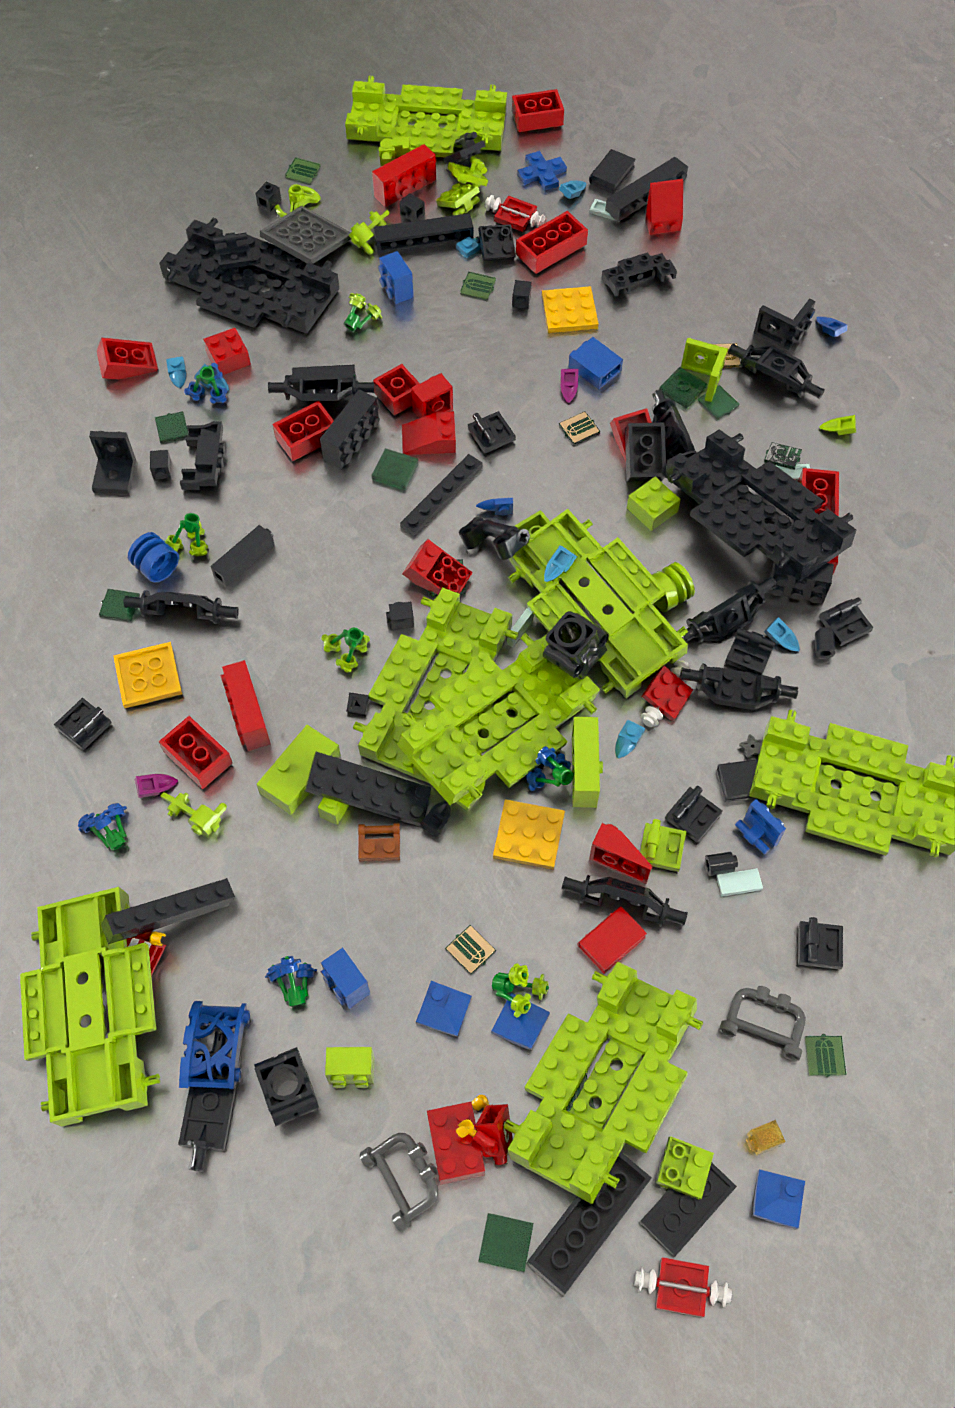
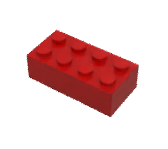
M423 144L372 171L374 197L384 207H387L406 197L409 193H413L436 181V154Z
M566 211L516 239V255L537 274L587 245L588 229L571 213Z
M245 660L223 666L224 674L220 676L241 745H246L248 751L271 745Z

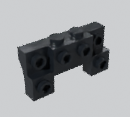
M647 252L618 261L616 267L603 270L601 278L611 288L616 297L619 295V290L625 288L627 293L631 292V285L653 279L655 274L660 282H664V278L667 275H671L672 279H675L677 270L670 259L666 260L663 253L650 256Z
M212 421L205 425H187V446H197L196 469H181L183 476L182 480H180L181 489L200 490V486H217V477L220 475V468H223L222 454H225V444L222 443V421Z

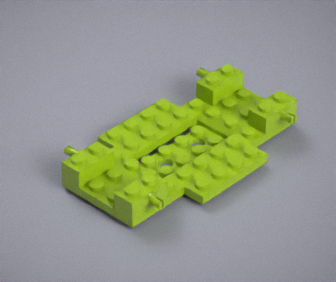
M368 76L367 82L354 81L351 113H347L345 122L347 139L381 142L386 138L394 140L396 137L409 136L411 151L425 144L436 154V157L445 158L454 153L455 147L462 148V145H456V139L465 133L476 132L477 137L474 139V142L478 143L484 140L486 147L481 149L501 151L507 111V92L496 91L494 84L493 89L492 84L490 85L489 91L476 90L475 100L462 99L463 89L403 84L401 95L385 94V83L374 82V76ZM409 111L418 112V113H416V114H411ZM424 112L433 113V114H432V115H425ZM409 122H416L414 125L408 124ZM440 124H446L444 128L439 127Z
M566 509L530 535L529 542L518 550L513 557L509 558L512 565L516 568V572L508 576V579L513 584V582L522 577L532 588L535 586L539 590L540 594L530 600L527 606L549 632L568 611L579 613L591 621L560 585L559 581L562 580L565 586L576 596L577 600L588 610L589 614L600 624L601 628L609 633V639L605 644L607 651L598 660L602 665V671L609 679L608 683L600 687L601 690L606 694L612 688H616L625 698H628L641 688V682L667 662L673 664L687 654L688 644L682 637L688 633V630L683 626L676 631L654 607L653 603L666 595L665 589L618 537L602 548L587 531L589 527L593 526L590 519L581 524L572 512ZM560 545L577 556L567 572L563 571L557 578L551 581H544L546 566ZM583 578L590 581L586 587L579 585V581ZM605 606H611L614 609L610 615L604 614L602 610Z
M445 588L441 589L438 597L434 600L423 597L421 604L431 607L426 617L427 626L419 640L403 634L400 635L369 692V700L383 705L381 712H375L372 720L367 725L357 721L353 725V729L363 733L358 744L361 756L429 784L431 783L401 751L397 744L401 734L411 727L403 719L408 714L405 713V710L432 658L436 653L439 654L409 710L416 721L424 719L431 713L434 716L441 713L436 706L432 710H427L424 707V704L430 701L431 695L464 674L467 666H469L468 671L487 657L495 661L506 637L517 640L519 635L518 632L510 630L513 614L498 608H494L492 614L463 604L460 602V594ZM448 670L451 672V676L443 678L440 675L441 672ZM495 701L460 725L458 729H463L466 724H470L481 714L490 710Z
M525 633L520 639L528 647L520 652L517 660L505 669L501 670L490 657H487L431 695L430 701L441 712L437 716L431 713L424 719L416 721L409 712L403 717L411 727L401 734L397 746L450 806L469 792L475 800L480 798L483 794L476 787L494 773L508 787H511L539 766L536 763V759L543 747L547 746L549 749L553 747L557 752L566 746L568 741L556 729L558 726L584 707L591 715L598 710L591 702L594 701L600 689L588 676L583 680H579L577 677L573 678L543 657V651L548 645L546 635L539 640L533 641ZM513 690L514 693L509 694L508 697L502 700L500 703L495 704L494 707H492L487 712L481 714L477 719H475L470 724H466L463 729H458L460 725L469 720L471 717L479 713L481 710L489 706L491 703L499 699L507 692ZM512 709L516 711L517 716L514 718L509 717L506 711ZM483 729L487 731L488 737L481 738L478 735V730Z
M792 709L788 710L787 719L770 717L765 728L749 796L767 801L766 806L767 808L770 807V809H774L775 804L809 813L805 832L885 856L889 852L891 838L931 849L929 855L933 857H939V852L951 855L955 851L954 756L947 755L945 765L930 762L926 768L905 763L908 745L833 723L828 725L825 739L809 735L811 727L796 723L795 717L797 712ZM827 762L851 770L869 774L875 777L895 782L894 784L898 785V787L894 786L890 782L883 783L880 781H876L869 776H859L854 774L852 771H842L839 769H835L832 765L825 766L821 763ZM831 781H839L841 788L834 789L831 786ZM873 791L878 792L881 800H873L870 793Z
M120 887L37 907L39 931L32 932L31 938L33 941L39 940L41 969L20 974L24 1060L32 1061L46 1057L48 1101L41 1102V1110L43 1112L49 1110L50 1123L61 1127L83 1122V1116L117 1108L128 1111L148 1106L147 1087L160 1083L159 1074L146 1077L144 1061L137 1058L135 1035L156 1030L148 944L141 943L127 947V939L108 945L101 927L105 915L131 908L129 894ZM99 955L104 957L110 1031L108 1038L105 1036L107 1029L104 1023L105 1006L103 1005V984L101 983L100 972L102 965ZM82 973L88 974V980L85 984L78 983V977ZM89 1015L92 1019L91 1024L83 1028L81 1020L84 1016Z
M620 962L616 963L612 972L607 976L597 971L594 972L592 980L603 985L597 995L598 1005L589 1021L585 1022L568 1013L526 1083L525 1091L542 1099L536 1112L530 1110L526 1119L520 1125L507 1119L503 1127L515 1134L508 1148L511 1160L593 1204L604 1182L616 1188L619 1178L610 1175L609 1172L625 1143L647 1153L688 1076L687 1071L669 1063L688 1026L690 1025L700 1030L703 1025V1021L694 1018L697 1011V998L677 989L671 995L639 980L637 978V970ZM607 1038H609V1043L606 1044L605 1050L602 1053L600 1059L595 1063L591 1075L589 1076L588 1080L585 1081L584 1087L581 1090L577 1099L573 1102L571 1110L569 1112L566 1111L569 1102L571 1101L573 1095L575 1094L577 1088L579 1087L581 1081L583 1080L585 1074L587 1073L601 1046L603 1045L604 1041L606 1042ZM620 1060L623 1063L622 1069L613 1070L610 1067L611 1062ZM638 1066V1068H637V1070H636L634 1076L632 1077V1079H631L629 1085L627 1086V1088H626L624 1094L622 1095V1093H623V1091H624L626 1085L628 1084V1082H629L631 1076L633 1075V1073H634L636 1067ZM622 1095V1097H621V1099H620L618 1105L616 1106V1108H615L613 1114L611 1115V1117H610L608 1123L606 1124V1122H607V1120H608L610 1114L612 1113V1111H613L615 1105L617 1104V1102H618L620 1096ZM597 1097L601 1099L602 1105L594 1109L590 1107L589 1101Z

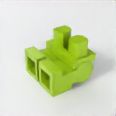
M396 137L394 140L390 138L383 139L379 147L380 165L383 166L410 152V137Z

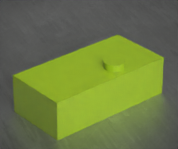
M574 717L572 728V772L574 773L572 780V807L597 808L600 793V774H603V761H599L598 717Z
M307 724L256 785L259 794L292 815L309 795V792L304 790L315 752L339 758L341 756L339 745Z

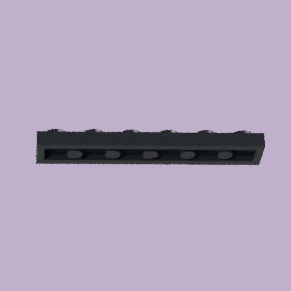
M468 454L400 522V527L415 536L483 467V462Z

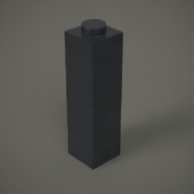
M355 364L293 367L292 375H289V378L304 379L305 392L308 389H319V391L326 389L338 390L339 378H353V375H356ZM290 382L294 388L300 390V382ZM342 382L343 390L352 387V382Z
M259 524L211 565L213 576L227 587L275 545L273 533L268 528L265 529Z

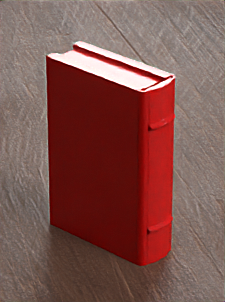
M620 906L592 931L585 934V937L577 945L594 965L605 974L646 938L645 935L647 933Z

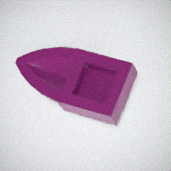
M561 369V392L568 403L573 400L577 392L578 369Z
M166 774L136 776L134 779L138 798L157 796L160 792L172 788L178 782V779Z

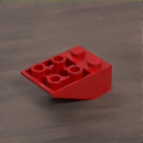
M427 539L418 548L402 575L416 585L439 595L442 588L460 594L473 572Z

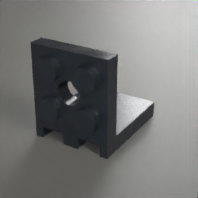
M809 298L794 319L762 305L759 309L754 333L790 350L796 341L801 340L804 330L807 331L811 326L812 321L810 319L815 313L814 305L816 301Z
M90 431L89 438L98 458L92 484L93 493L129 494L136 458L127 432ZM114 474L118 475V476H117L116 478H114V479H110V478H109L111 475H114Z

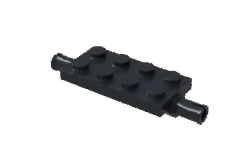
M215 1031L212 1051H209L210 1057L226 1044L227 1038L223 1032L220 1034V1031ZM196 1053V1058L202 1055L203 1061L206 1060L205 1054ZM239 1058L238 1068H240V1064H241V1059H240V1058ZM216 1066L213 1067V1079L228 1080L229 1068L227 1066L222 1067L221 1076L217 1072ZM207 1072L193 1077L209 1079ZM236 1086L234 1089L189 1087L178 1142L179 1146L191 1147L193 1149L189 1170L203 1172L206 1151L209 1149L225 1151Z

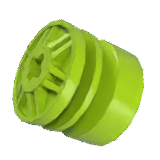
M677 562L662 569V572L657 571L652 574L666 591V595L654 603L663 612L677 606L678 602L682 603L686 599H690L695 594L692 578L687 570Z

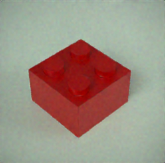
M235 327L203 339L208 357L212 363L218 365V369L223 375L251 365L248 350Z
M403 364L373 379L374 394L393 415L412 406L411 388L419 384V382Z
M442 373L432 376L411 388L412 408L418 418L435 412H450L453 410V386Z

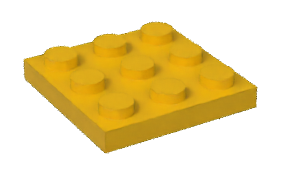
M591 286L542 290L541 296L548 333L598 329L599 323Z
M171 642L113 655L124 709L182 695Z
M505 799L493 858L554 870L565 811Z

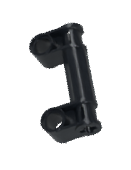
M481 517L473 518L472 521L459 530V535L466 549L476 548L488 536L494 537L493 544L502 560L513 557L530 539V534L526 529L519 530L515 526L501 524L490 519L484 520Z

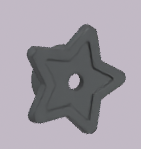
M749 734L747 741L741 742L739 746L744 749L746 757L750 758L751 756L759 755L763 740H756Z

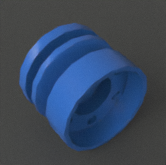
M154 532L145 533L137 538L131 545L127 557L128 561L153 583L163 581L170 576L179 562L178 552L166 544Z

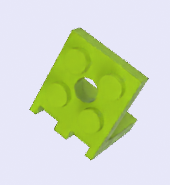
M687 338L681 368L710 376L705 401L712 402L723 372L722 369L725 364L728 348Z

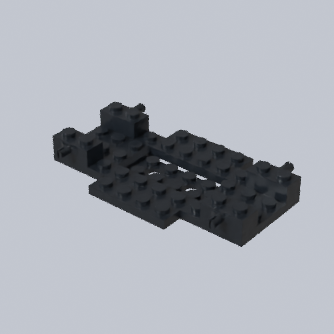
M214 217L207 224L194 219L186 229L188 241L176 255L167 252L159 262L162 276L166 281H173L201 292L196 299L197 306L253 328L256 327L262 317L281 323L285 328L291 327L307 334L339 290L338 274L329 271L332 266L330 261H326L323 267L308 263L302 270L299 267L304 261L271 243L247 235L253 265L246 267L264 274L259 275L251 269H243L241 267L219 270L213 237L224 235L223 230L214 227L218 223V220L214 219ZM266 275L272 276V277L277 278V279H276V280L269 279V278H267ZM240 276L241 280L234 281L233 278ZM264 287L270 288L269 291H261V289Z
M719 429L706 437L704 449L689 458L679 453L667 461L665 478L668 479V482L676 485L700 504L691 510L690 516L742 557H746L758 549L774 561L779 568H783L798 581H801L853 544L856 529L848 524L849 521L853 520L852 514L847 513L845 516L839 517L831 510L826 509L818 515L814 511L823 505L824 500L772 462L768 461L756 469L744 460L745 447L738 443L744 439L741 433L730 437ZM748 487H750L759 495H754L753 493H751ZM762 497L766 499L768 502H770L772 505H767L765 502H763ZM743 499L746 500L748 503L740 504L738 500ZM776 508H778L780 511H782V512H783L784 514H786L787 516L779 514V513L776 511ZM765 520H772L775 524H766Z

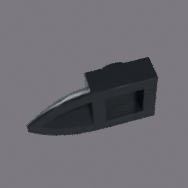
M447 801L436 804L420 824L422 828L435 837L439 835L449 820L451 807Z

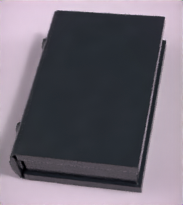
M611 149L589 177L590 184L615 193L635 168L634 162L636 159Z
M758 759L728 762L717 766V773L725 802L755 798L749 795Z

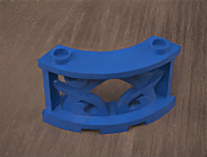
M194 1001L188 1015L190 1023L189 1026H186L183 1045H187V1049L184 1051L185 1057H181L179 1088L213 1087L234 1089L237 1082L241 1081L242 1070L238 1068L240 1047L245 1025L249 1024L250 1010H247V1003H242L241 1007L207 1006L203 1005V1001ZM207 1026V1029L201 1030L200 1027ZM217 1027L224 1033L228 1041L217 1053L210 1057L207 1047L203 1043L198 1042L197 1039L210 1035ZM231 1050H232L231 1059H230L229 1057H227V1055H228V1054L231 1052ZM199 1051L203 1052L206 1060L203 1061L202 1055L196 1058V1053ZM216 1066L217 1072L222 1076L221 1069L227 1066L229 1068L228 1080L213 1079L212 1068ZM205 1072L208 1073L209 1079L193 1078Z

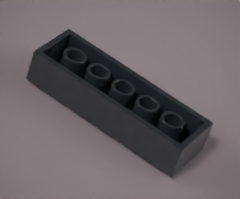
M622 1152L618 1155L609 1172L610 1175L619 1178L616 1188L604 1182L593 1204L577 1196L527 1261V1265L563 1297L652 1179L651 1176Z

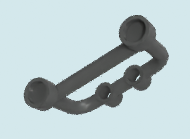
M758 986L757 990L743 988L737 991L733 997L727 1020L721 1021L719 1031L724 1035L734 1037L738 1028L785 1045L783 1056L799 1061L802 1054L799 1044L806 1019L802 1009L790 1003L791 997L786 994H779L778 998L769 995L770 989L764 986ZM744 997H751L759 1003H767L775 1006L780 1011H789L795 1014L797 1021L792 1038L738 1019L737 1015L742 999Z
M396 1133L374 1149L367 1147L360 1152V1159L367 1168H371L375 1164L378 1165L400 1208L398 1212L392 1215V1220L396 1228L401 1232L411 1226L413 1218L436 1202L439 1192L437 1182L434 1179L438 1176V1170L433 1163L426 1164L423 1158L427 1154L425 1146L421 1142L416 1144L413 1138L406 1133ZM399 1142H403L407 1146L409 1157L416 1163L420 1178L429 1188L428 1197L410 1208L382 1155Z

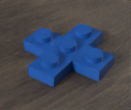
M537 151L525 155V161L529 166L518 169L517 175L523 185L539 181L544 191L559 187V180L555 175L567 172V166L561 157L546 161L541 152Z

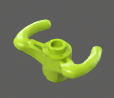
M294 184L288 190L291 205L290 212L308 203H318L321 199L318 192L310 187ZM275 205V210L281 218L287 215L280 205Z

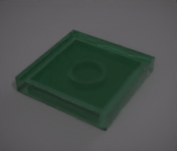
M679 367L659 387V390H662L665 396L687 409L707 388L708 384Z
M385 448L371 475L372 479L405 489L418 464V458Z
M488 1213L478 1262L525 1273L534 1223Z

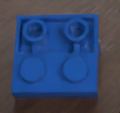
M757 799L750 804L743 819L751 829L741 819L735 824L744 834L743 837L752 846L755 845L763 854H766L770 848L761 839L773 849L779 844L786 830L783 822L779 818H775L769 812L767 806L760 803Z

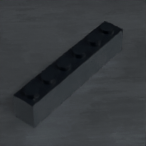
M676 157L671 158L608 197L605 211L618 222L627 218L630 214L648 204L650 183L683 179L684 182L687 178L688 166Z
M470 213L377 226L374 227V237L377 252L384 253L459 242L467 237L472 239L474 238V227Z
M228 878L105 915L101 927L109 945L229 907L235 895Z

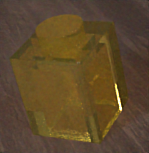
M776 1120L751 1129L747 1133L748 1138H746L751 1151H755L757 1156L778 1148L786 1142Z

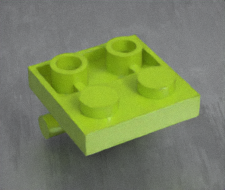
M472 156L470 158L471 167L449 162L447 169L452 173V176L457 178V181L464 184L470 182L478 187L480 185L487 186L488 179L483 175L487 172V168L480 159Z
M457 183L449 191L443 192L440 195L441 197L435 201L437 206L459 207V209L453 212V215L466 214L473 209L475 204L480 202L479 197L475 196L480 191L478 186Z
M653 819L652 824L645 823L640 853L653 867L679 872L686 831L660 826L661 821L658 819Z
M672 1136L668 1137L655 1183L660 1184L659 1187L668 1190V1188H671L696 1199H702L714 1153Z

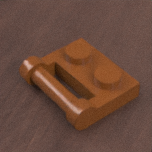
M400 823L382 826L358 824L359 861L400 860ZM365 834H394V838L365 839Z

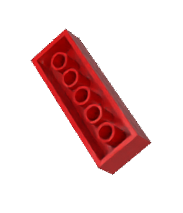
M802 468L798 482L824 500L823 505L814 512L819 515L826 509H829L839 516V471ZM838 556L827 562L834 564L833 574L838 565Z

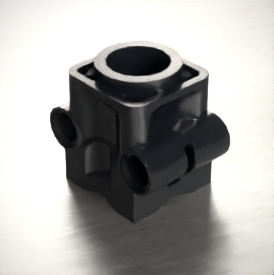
M568 611L546 635L548 645L543 651V657L571 677H580L583 680L593 665L606 653L607 648L605 644L609 639V633L579 613Z
M297 1047L278 1054L277 1057L273 1056L254 1064L258 1081L275 1126L291 1121L296 1116H303L319 1109L314 1090ZM290 1080L298 1082L297 1088L293 1093L286 1096L277 1094L279 1087L284 1082Z

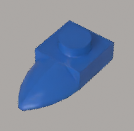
M816 317L817 322L823 327V332L832 337H837L847 331V324L829 317Z
M513 498L489 499L476 504V507L495 512V515L505 516L513 514Z

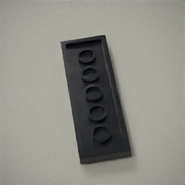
M316 751L304 791L420 826L425 819L431 787Z

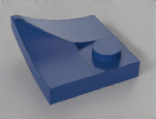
M431 981L416 1023L457 1037L472 996Z
M513 993L510 994V996L513 998L516 996ZM507 1000L491 1033L513 1044L531 1050L550 1012L531 1003L529 1011L526 1014L522 1013L516 1018L514 1016L515 1011L511 1009V1002Z
M759 1169L756 1180L753 1216L782 1226L798 1229L805 1181Z

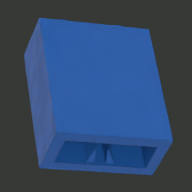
M592 337L588 341L583 342L577 350H573L570 353L568 367L578 369L579 375L599 390L622 371L623 359Z

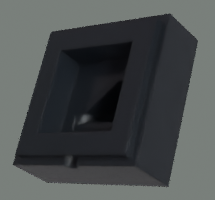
M349 692L346 712L367 715L369 695Z

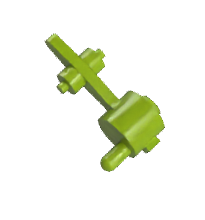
M388 210L381 215L377 211L369 212L371 215L369 219L372 223L369 226L365 222H362L360 225L357 222L351 228L352 232L349 234L351 241L358 248L362 246L369 255L373 253V249L367 243L374 236L371 229L375 226L387 224L383 219L390 214Z
M165 792L160 795L164 801L170 804L167 807L169 811L167 815L177 817L180 812L190 816L188 823L192 826L191 830L199 836L202 834L208 837L212 831L216 832L220 827V816L227 808L225 803H220L213 811L201 804L197 810H194L187 806L190 800L188 799L189 794L186 792L184 794L179 793L176 798Z

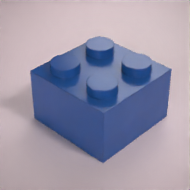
M396 251L380 257L378 269L381 278H379L381 286L385 287L388 297L392 298L395 304L413 298L412 272L399 252Z
M343 947L321 962L323 970L320 972L323 975V980L329 988L334 987L335 997L341 1005L346 1004L348 1009H350L370 995L367 980Z

